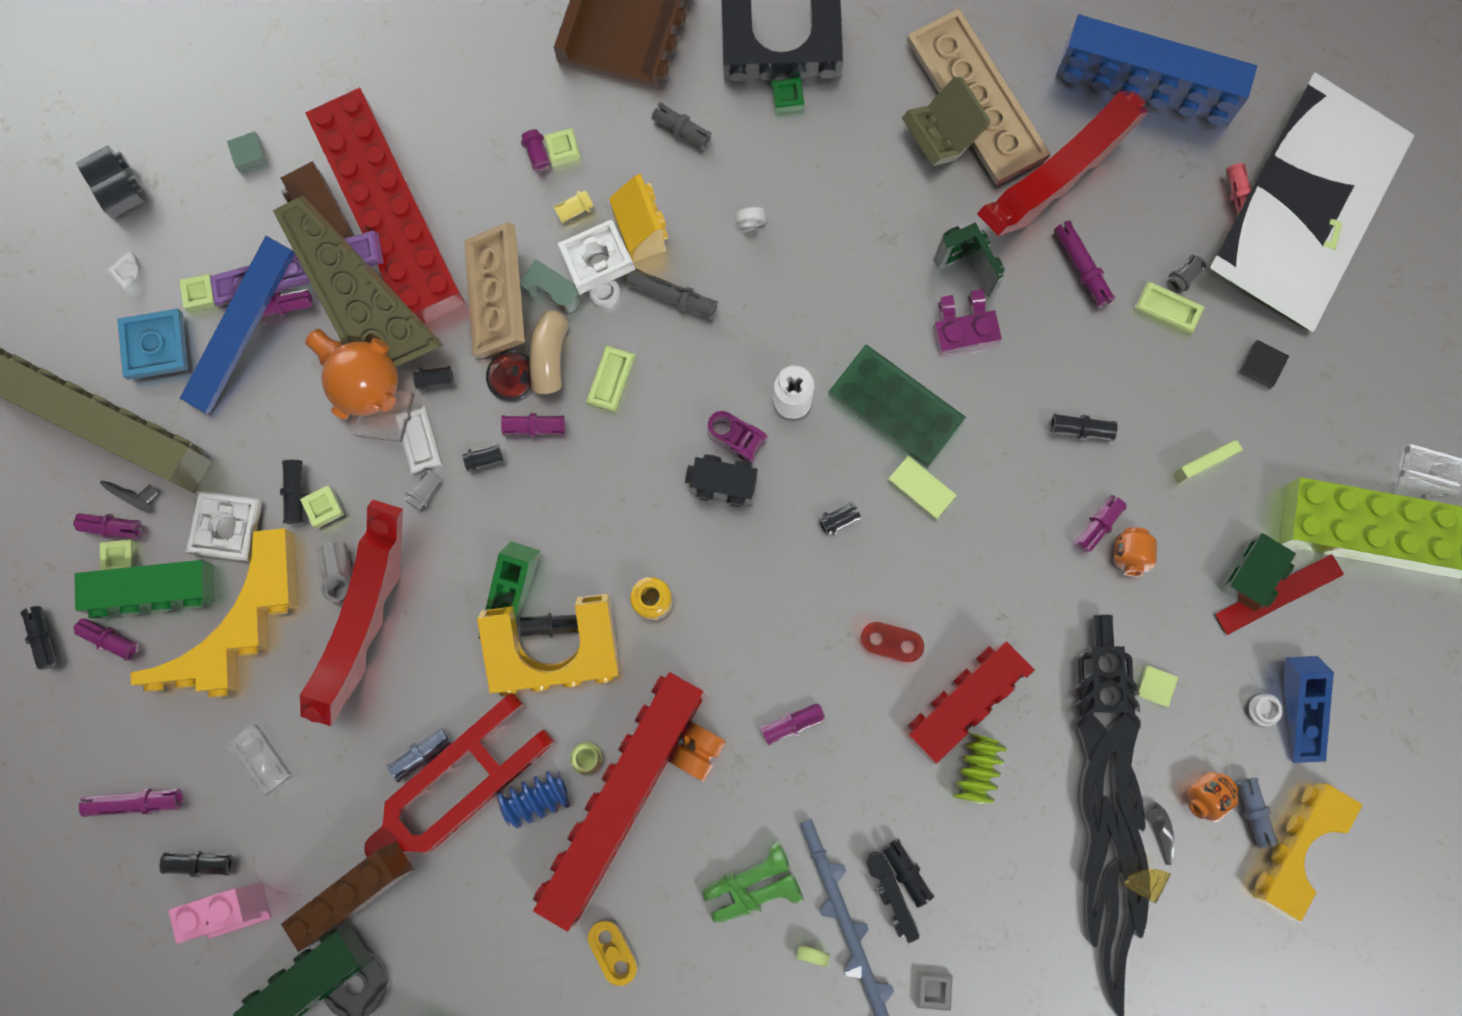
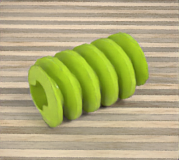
M968 733V735L976 740V742L965 744V748L970 750L973 755L962 756V760L970 765V767L959 769V773L967 779L966 781H956L955 785L963 793L953 794L952 797L980 805L994 803L995 799L987 794V791L998 790V786L990 781V779L1001 777L1002 773L993 767L994 765L1004 764V760L996 754L997 752H1007L1008 748L998 740Z

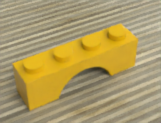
M1314 783L1313 786L1311 785L1306 789L1301 799L1302 803H1304L1299 813L1292 816L1286 827V831H1288L1283 843H1279L1274 848L1271 854L1272 864L1267 872L1260 875L1255 885L1257 892L1253 898L1286 918L1302 922L1317 893L1310 884L1305 872V856L1308 848L1313 841L1324 834L1332 832L1348 834L1363 806L1360 802L1328 783Z

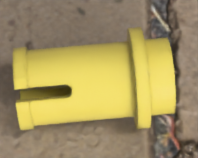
M578 190L576 191L577 195L553 206L562 224L584 211L589 213V209L594 207L586 190L581 193Z

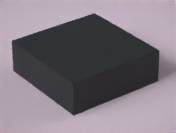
M1256 340L1238 373L1271 389L1275 386L1289 355Z

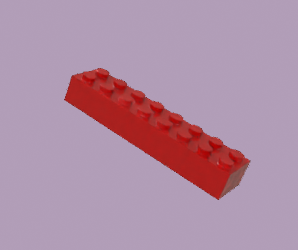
M359 87L305 112L362 234L371 231L379 234L384 263L377 266L385 283L424 324L466 305L361 88Z
M668 672L666 678L660 675L651 691L655 695L650 706L644 704L635 719V722L639 724L633 735L627 733L618 749L622 755L617 764L610 763L601 778L605 782L604 787L600 793L594 792L584 808L585 811L589 812L584 822H577L567 838L572 843L567 851L564 850L563 853L560 852L550 868L554 872L551 880H547L546 883L542 882L533 897V901L537 902L533 912L566 932L574 928L580 920L664 771L673 750L679 744L686 727L692 721L706 696L703 690L671 672Z

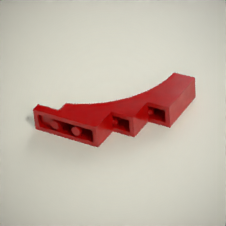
M1135 91L1118 92L1057 153L1024 179L1008 188L996 202L985 204L977 215L997 236L1029 226L1054 199L1064 196L1088 169L1098 167L1149 113L1144 107L1146 104L1145 100Z
M374 499L367 506L366 532L358 542L356 559L346 597L324 653L309 681L300 693V717L306 718L311 722L331 726L366 672V650L383 626L384 602L400 579L402 508Z

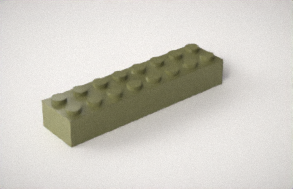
M0 347L1 398L195 493L212 463V460L203 456L205 452L203 448Z

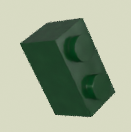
M1260 533L1251 539L1220 591L1253 611L1265 606L1269 607L1279 591L1275 590L1280 580H1286L1293 571L1295 565L1291 562L1296 553L1264 533Z

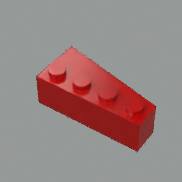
M1007 641L994 649L990 645L976 657L979 664L971 672L965 668L953 680L956 686L948 694L943 690L931 701L930 704L934 708L926 716L919 713L907 725L911 731L906 737L932 764H937L968 735V730L972 726L975 727L992 711L991 707L995 703L998 704L1003 699H1006L1015 690L1016 686L1014 684L1023 677L1028 678L1035 671Z

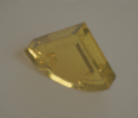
M1146 869L1131 875L1123 886L1156 904L1171 874L1160 869Z

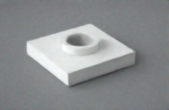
M613 219L557 243L579 294H583L636 270ZM603 253L608 255L607 262L603 260L600 263L593 264L594 267H589V260L595 254Z
M198 491L185 553L250 562L253 532L257 531L263 501L254 498ZM224 518H234L236 521L233 534L235 535L230 539H222L217 533L219 522Z

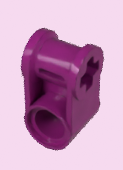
M717 411L709 417L707 431L710 440L728 450L740 460L753 464L755 461L754 454L760 444L768 439V435L759 428L745 423L726 411ZM717 422H725L729 425L730 430L725 434H718L714 431L713 426Z

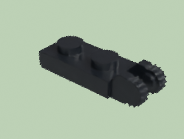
M872 851L866 858L867 867H869L868 871L872 877L879 879L882 884L877 887V890L884 905L891 904L896 917L891 918L898 937L905 936L908 944L918 940L920 932L888 861L885 860V856L880 851Z

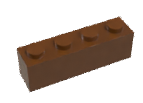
M313 161L280 177L286 188L281 192L287 203L304 196L344 239L355 236L326 180Z
M397 841L373 852L282 922L281 926L296 950L300 952L319 942V938L335 927L338 928L412 872L414 867Z

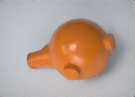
M321 329L313 330L305 340L306 346L318 355L319 362L323 366L321 375L322 387L326 397L333 404L331 412L335 416L346 420L349 415L368 416L379 411L387 412L392 409L396 403L394 395L398 387V373L392 358L387 354L390 348L387 343L378 338H373L370 343L357 341L343 345L341 341L332 340Z

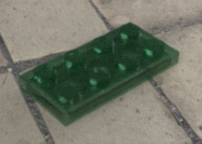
M865 344L828 392L829 396L927 468L966 419V416L867 344Z

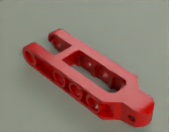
M509 694L385 801L382 826L365 842L364 852L366 857L396 841L405 854L408 851L425 853L434 851L497 795V792L506 788L550 749L555 741L544 729L532 737L504 763L500 761L485 741L504 726L503 721L518 708L524 706L515 694ZM470 751L489 776L422 835H412L402 822L403 813L405 812L404 808L419 795L426 794L430 790L429 786L444 773L455 769L453 765Z

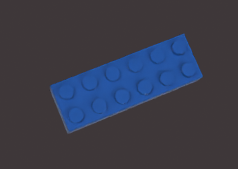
M1078 14L1065 44L1056 76L1063 78L1069 83H1081L1092 86L1093 89L1101 92L1109 91L1118 94L1120 91H1135L1145 102L1150 103L1155 108H1167L1178 111L1183 116H1195L1208 120L1214 125L1229 126L1249 98L1258 65Z

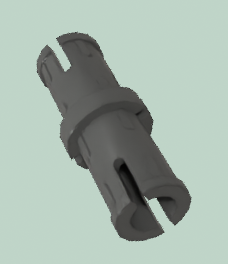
M662 102L658 104L660 109H654L652 120L672 130L673 135L677 138L683 137L700 149L706 147L704 143L708 144L712 132L690 121V116L686 114L681 115Z

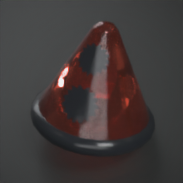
M515 350L505 351L497 355L490 362L486 371V382L491 393L499 399L506 401H515L527 396L532 391L529 369L530 357Z

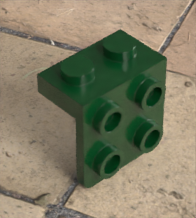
M976 222L962 229L956 226L946 231L942 235L943 237L934 257L938 268H944L966 257L988 297L995 295L1004 278L1005 269L1001 260L993 256L989 248L990 240L984 230L980 231Z

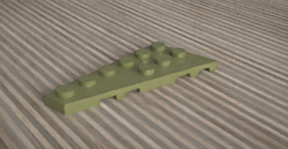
M304 196L272 210L343 345L357 341L370 343L373 338H378L389 345L390 348L387 354L392 358L396 367L444 345Z

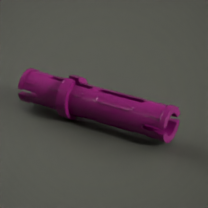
M1071 220L1065 221L1064 227L1060 224L1053 231L1080 274L1082 286H1087L1098 308L1105 307V302L1110 304L1116 297L1103 278L1104 272L1102 268H1097L1074 229Z
M142 789L140 792L128 794L83 796L79 803V813L82 817L134 812L150 815L154 811L180 810L183 803V793L181 789L165 791Z

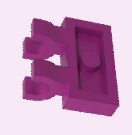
M983 289L971 291L970 296L967 297L971 310V315L956 318L953 295L940 298V302L937 305L942 321L935 322L933 325L940 354L999 343L1002 340L996 311L986 312Z

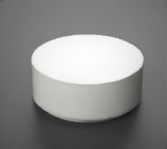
M761 207L745 208L735 213L736 224L741 228L758 227L767 221L765 209Z
M615 280L589 290L593 304L600 309L606 310L615 307L621 298L620 288Z

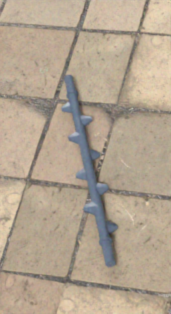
M812 819L800 823L812 854L810 857L814 859L829 897L819 911L821 916L837 918L852 959L844 969V973L846 976L861 979L875 1016H889L885 1003L893 994L894 989L892 985L876 983L861 945V940L869 930L868 926L864 923L852 922L837 884L845 874L846 868L844 865L829 863L825 854L827 851L823 849Z

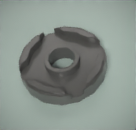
M367 951L373 961L355 974L363 981V989L359 994L350 992L347 986L348 981H346L324 999V1003L332 1013L337 1016H369L383 1004L389 992L390 978L386 965L377 955Z

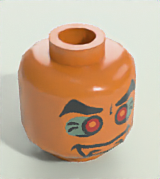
M1139 527L1126 528L1123 533L1116 537L1114 564L1119 569L1124 570L1125 575L1140 577L1144 575V572L1150 571L1155 567L1157 540L1153 535H1150L1147 529Z
M1207 772L1187 790L1189 809L1199 819L1218 822L1237 806L1238 788L1227 775Z

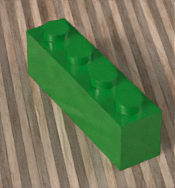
M204 560L74 573L75 611L88 614L90 619L108 618L109 612L120 611V615L140 614V609L151 608L152 612L172 611V606L183 605L184 609L202 608L204 602L215 601L213 564Z

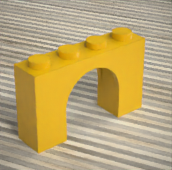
M609 593L577 597L575 611L580 645L571 657L558 663L537 661L524 651L518 637L513 606L481 610L477 622L489 693L499 692L501 696H508L511 693H517L520 689L531 688V691H543L549 689L550 685L563 684L564 687H574L580 685L582 681L595 680L596 683H604L619 676L620 664Z

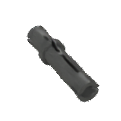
M637 268L630 272L627 286L678 306L679 310L684 312L689 310L710 320L713 318L718 301L694 292L693 288L677 286Z

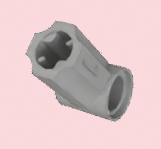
M330 542L322 544L321 547L317 548L323 578L321 592L327 601L342 607L352 571L346 543ZM345 584V593L341 597L336 598V588Z

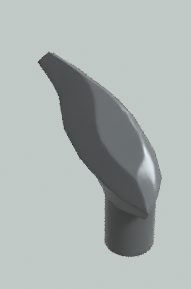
M104 480L100 481V484L110 493L143 511L150 510L148 503L159 493L150 484L137 495L134 491L124 489L114 483Z
M1155 802L1153 809L1146 811L1145 818L1148 822L1153 823L1155 836L1164 854L1165 865H1172L1174 854L1173 827L1166 810Z

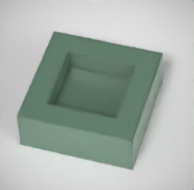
M255 131L227 141L235 168L239 172L267 163L260 138Z

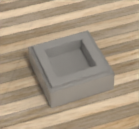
M918 971L916 1007L951 1011L953 976L951 974Z

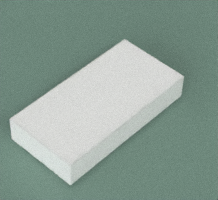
M421 407L395 415L411 473L417 475L423 473L425 469L433 470L442 467V459L427 408Z

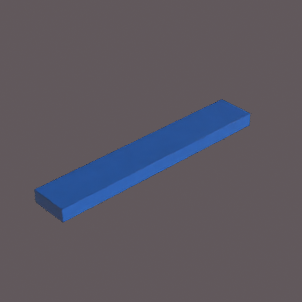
M264 237L180 396L181 400L204 413H211L295 255L292 249L271 237Z

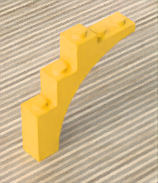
M285 528L254 531L252 557L246 581L234 606L221 624L200 644L182 656L154 668L130 672L131 685L143 687V692L164 691V685L175 684L176 689L195 687L198 692L208 693V698L227 697L228 691L239 690L238 656L258 655V649L269 648L268 614H287L288 608L299 607L295 533Z

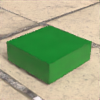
M801 77L771 81L775 113L804 110L805 103Z

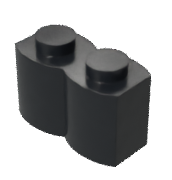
M107 145L76 162L79 171L89 185L98 204L111 219L144 202L140 194L144 189L135 175L130 176L126 168L130 167L120 150L114 152Z

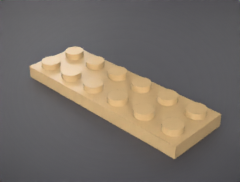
M960 9L908 34V44L937 91L940 93L952 78L957 76L963 77L990 118V126L971 146L996 186L1049 159L1051 153Z

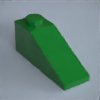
M510 541L499 552L485 610L513 606L516 625L518 624L534 579L540 550Z

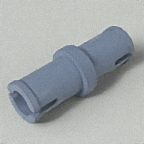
M440 727L419 744L413 743L410 745L408 752L391 764L386 765L391 776H395V781L399 783L421 765L425 767L429 764V760L447 748L452 741Z
M1248 778V783L1244 780L1238 781L1236 784L1239 787L1246 809L1243 814L1245 819L1250 821L1257 848L1268 847L1266 839L1271 846L1278 844L1279 842L1269 817L1272 812L1270 806L1265 805L1258 778Z

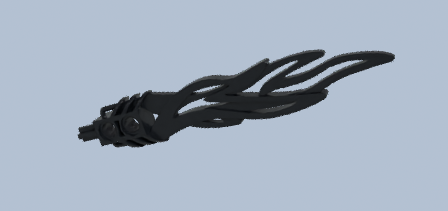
M1102 614L1093 615L1094 647L1084 648L1085 653H1081L1078 656V683L1074 687V696L1079 694L1074 710L1075 712L1080 710V715L1075 721V729L1078 728L1087 759L1079 790L1080 810L1087 829V846L1080 879L1087 883L1085 897L1086 930L1090 945L1094 948L1098 946L1103 910L1107 898L1108 918L1101 951L1102 975L1106 993L1116 1016H1124L1127 955L1133 934L1138 938H1143L1150 895L1148 861L1139 830L1144 831L1146 827L1145 812L1140 787L1131 766L1139 729H1141V721L1135 714V710L1140 712V704L1134 697V694L1138 696L1140 694L1139 687L1133 678V660L1131 655L1125 652V646H1114L1113 615ZM1102 655H1106L1111 660L1112 665L1108 672L1102 671L1099 667V659ZM1084 659H1085V671H1086V674H1084ZM1105 687L1110 689L1113 694V700L1109 705H1105L1100 698V692ZM1094 713H1121L1107 729L1094 715ZM1111 754V784L1115 816L1108 797L1103 795L1104 776ZM1093 786H1095L1096 795L1095 818L1093 813ZM1130 790L1134 799L1135 808L1131 804ZM1110 839L1116 860L1105 871L1093 914L1096 888L1107 856ZM1120 873L1125 894L1126 918L1116 955L1115 981L1113 984L1111 976V948L1119 917L1118 880Z

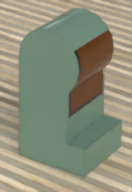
M536 259L520 281V288L525 295L533 299L539 293L554 302L555 307L560 312L571 313L579 307L580 296L576 286L570 280Z

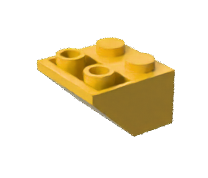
M641 173L632 177L609 198L614 218L633 263L665 252L664 240L669 239L665 229L667 227L661 210L657 209L656 197L651 183L645 184Z

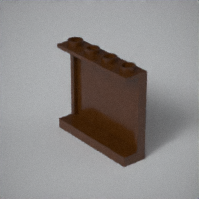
M570 0L553 47L557 62L658 89L661 79L665 80L669 72L670 62L668 58L670 52L675 53L677 48L678 35L676 34L678 28L683 27L686 21L687 9H685L687 0Z

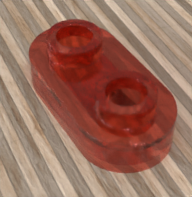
M872 622L865 626L860 635L861 646L866 652L901 663H913L924 652V641L918 633L893 625ZM877 633L881 636L882 642L879 645H874L870 641L872 634ZM903 642L911 643L913 647L911 653L902 651L901 645Z

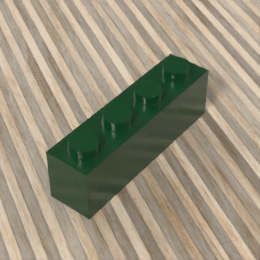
M335 927L319 938L321 944L315 949L308 948L293 959L295 965L286 971L284 968L272 975L267 980L269 985L262 991L257 989L243 998L241 1001L243 1006L234 1012L233 1016H304L373 960L352 927L338 930Z

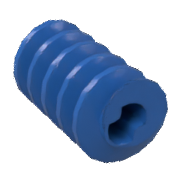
M559 770L557 778L550 771H547L545 783L535 776L533 788H530L525 781L521 782V793H518L513 786L509 787V798H506L501 791L497 792V800L504 820L509 827L511 823L516 829L522 827L523 818L529 824L534 822L535 813L540 818L546 817L547 807L552 813L558 812L559 802L565 808L571 807V797Z

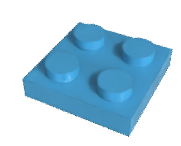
M178 308L117 319L122 374L125 379L132 380L189 370L183 312Z

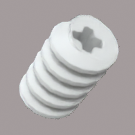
M797 365L787 366L780 371L775 380L774 407L784 418H800L811 408L815 388L814 379L811 373L804 367Z

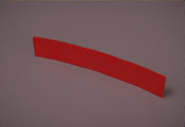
M1331 554L1289 575L1286 580H1280L1275 588L1279 593L1269 607L1265 606L1253 611L1242 603L1237 602L1216 613V617L1225 633L1229 635L1343 576L1344 573Z

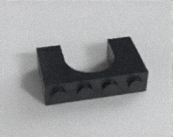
M721 0L724 79H731L733 81H744L747 78L773 80L779 77H801L803 79L811 76L829 79L842 75L841 0H810V35L801 46L787 52L767 49L758 42L752 29L751 0Z

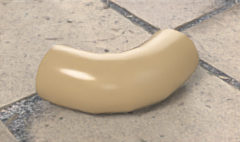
M550 310L544 312L537 321L532 334L529 358L530 381L533 392L538 394H550L562 388L561 349L565 334L568 331V322L564 315L558 311Z

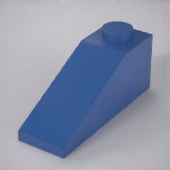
M1319 656L1285 657L1283 689L1290 755L1293 763L1324 762L1327 757L1334 672Z

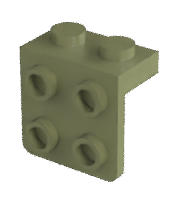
M961 76L952 78L928 106L910 109L902 116L910 134L916 139L932 166L956 161L990 126V118Z

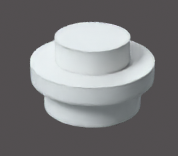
M1271 694L1255 696L1250 701L1248 708L1251 719L1256 724L1265 727L1277 724L1283 714L1280 701Z

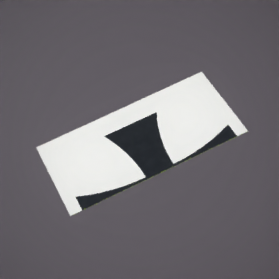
M1314 72L1210 269L1314 333L1415 135ZM1331 219L1342 222L1336 250L1324 247L1325 241L1331 242L1335 226L1330 225Z

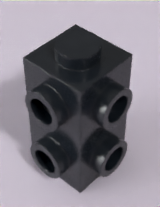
M705 454L703 458L695 457L694 466L688 465L685 483L690 484V493L695 494L696 499L706 502H713L714 498L726 500V505L737 508H744L745 504L752 505L758 477V469L752 468V463L735 460L734 464L721 462L722 458Z

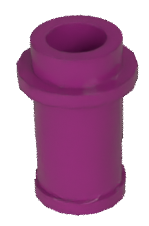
M537 129L524 132L521 135V145L527 150L533 170L539 171L549 167L551 162L542 143L544 140L543 134L539 133Z

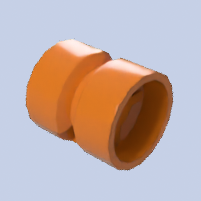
M690 721L681 736L684 743L676 745L668 762L704 782L713 767L711 759L719 756L726 741Z

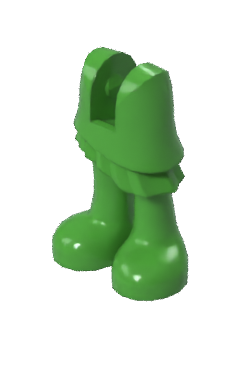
M779 841L771 845L768 857L762 863L736 875L733 871L729 875L725 874L701 892L704 901L718 898L726 892L731 897L733 904L722 906L717 911L710 913L714 923H722L745 915H753L752 911L762 912L761 904L779 898H785L791 903L804 901L801 889L793 873L787 874L779 880L752 892L747 889V887L766 878L790 870L789 861Z

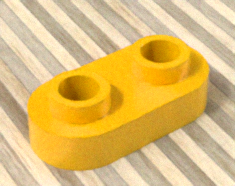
M601 920L594 924L588 933V944L605 978L615 986L629 984L637 973L638 964L620 927L611 920ZM602 931L610 932L612 936L610 942L604 943L601 941L600 933ZM616 962H625L627 971L619 973L615 968Z

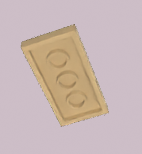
M505 222L464 241L473 357L481 359L525 343L516 229L514 224Z

